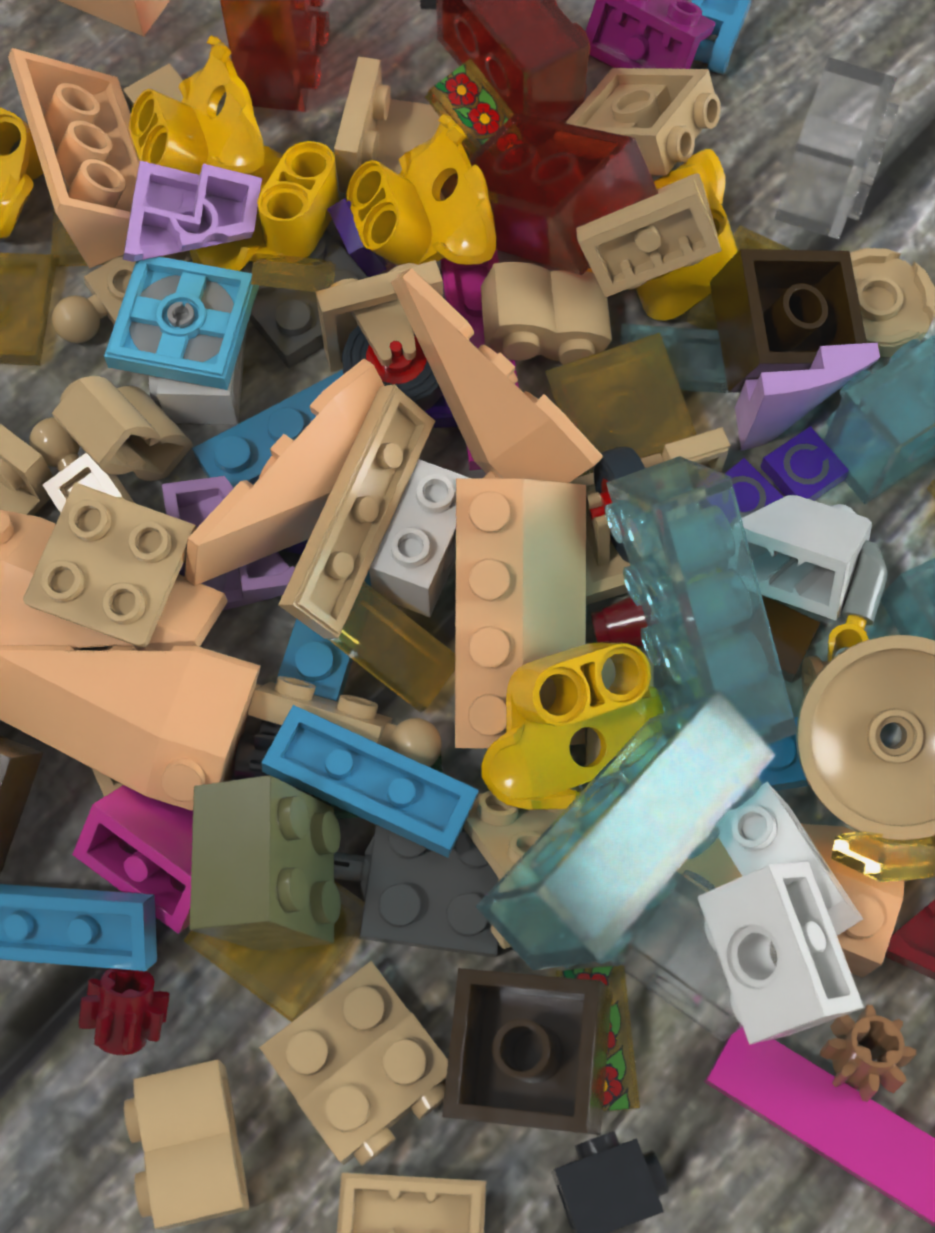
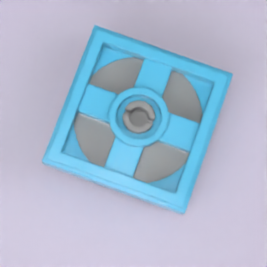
M160 256L136 261L104 354L108 368L228 390L259 288L257 274Z

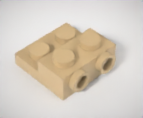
M612 68L561 127L558 133L564 151L589 152L592 155L612 153L617 173L643 174L646 177L666 176L677 162H687L692 156L695 138L703 129H712L717 125L721 110L720 100L714 93L709 69Z
M372 961L259 1047L295 1097L298 1105L338 1161L343 1165L355 1157L360 1165L364 1166L396 1140L390 1128L409 1112L413 1111L420 1120L444 1102L448 1059L414 1014L410 1013Z

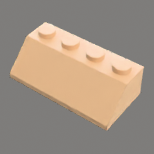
M456 478L455 748H489L495 740L507 733L506 693L510 677L514 672L526 663L586 644V485L531 479ZM550 677L544 681L539 693L540 702L545 710L551 707L556 698V686ZM585 728L578 730L573 735L570 745L585 744Z

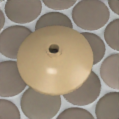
M893 635L860 642L844 650L828 662L816 675L803 698L796 728L797 753L803 774L816 797L832 814L863 833L892 840H914L935 835L934 640L909 635ZM894 722L900 727L902 738L896 746L888 748L882 743L880 732L886 724Z

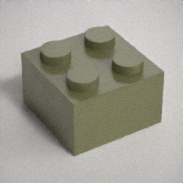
M271 775L194 786L190 930L257 951L334 944V923L338 920L341 909L339 891L334 883V853L337 852L340 845V827L334 815V808Z

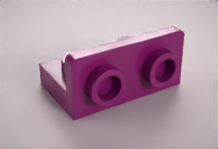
M596 0L580 50L613 68L690 69L700 42L712 34L716 23L703 16L701 8L687 0Z

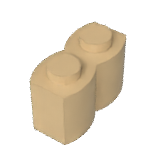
M501 262L493 265L480 286L485 345L496 353H502L508 359L521 361L542 355L548 359L559 361L568 367H581L595 362L612 341L607 297H605L594 273L581 270L549 271L544 267L530 263Z
M100 376L83 377L71 383L62 393L60 403L52 412L54 418L100 469L108 474L120 475L133 472L138 478L145 481L164 479L168 477L193 446L192 441L143 389L135 386L116 388L111 381Z
M217 1059L133 1079L134 1098L124 1101V1116L131 1143L142 1142L144 1151L145 1171L135 1173L134 1179L137 1205L142 1218L152 1216L155 1229L165 1231L250 1210L226 1066Z

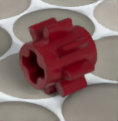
M110 968L102 975L101 980L93 978L89 980L87 996L81 998L78 1027L81 1029H95L94 1045L104 1052L113 1055L136 1053L146 1045L147 1040L153 1042L160 1040L162 1023H165L167 1019L170 994L165 991H154L155 981L148 971Z

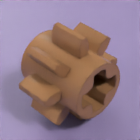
M873 1005L865 1007L858 1016L856 1023L848 1015L836 1018L830 1028L837 1038L828 1040L820 1050V1056L832 1060L833 1069L836 1073L832 1084L838 1087L846 1083L852 1088L858 1089L862 1101L868 1102L876 1094L880 1083L886 1090L894 1094L907 1081L904 1073L898 1067L906 1066L916 1056V1050L904 1044V1038L900 1031L903 1022L900 1019L890 1021L885 1017L876 1015Z

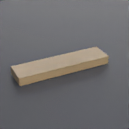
M395 384L379 388L278 604L323 638H339L435 423L434 419Z

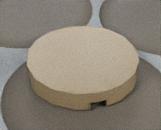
M863 248L851 252L850 256L867 343H878L880 357H892L907 352L925 337L934 318L935 286L927 272L915 261L911 266L908 262L899 259L900 253L886 248Z

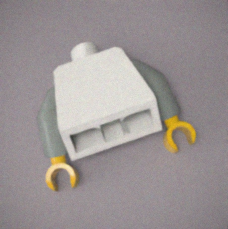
M787 495L759 510L739 513L728 522L704 561L708 566L706 572H695L684 579L681 585V592L687 611H691L695 603L704 597L701 609L705 620L712 621L720 616L724 610V600L719 585L723 580L835 621L842 615L846 619L845 624L838 625L829 634L827 660L830 662L839 649L852 647L860 642L869 640L864 629L866 625H873L886 585L887 569L881 552L875 543L869 541L872 522L866 517L857 515L846 505L836 504L828 506L797 495Z

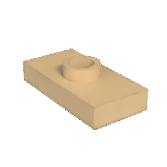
M341 1173L337 1233H484L486 1181Z

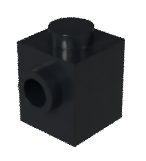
M613 1131L575 1146L579 1160L551 1171L572 1233H610L664 1212L659 1196L669 1191L663 1170L653 1150L642 1153L637 1138L619 1144L617 1135Z

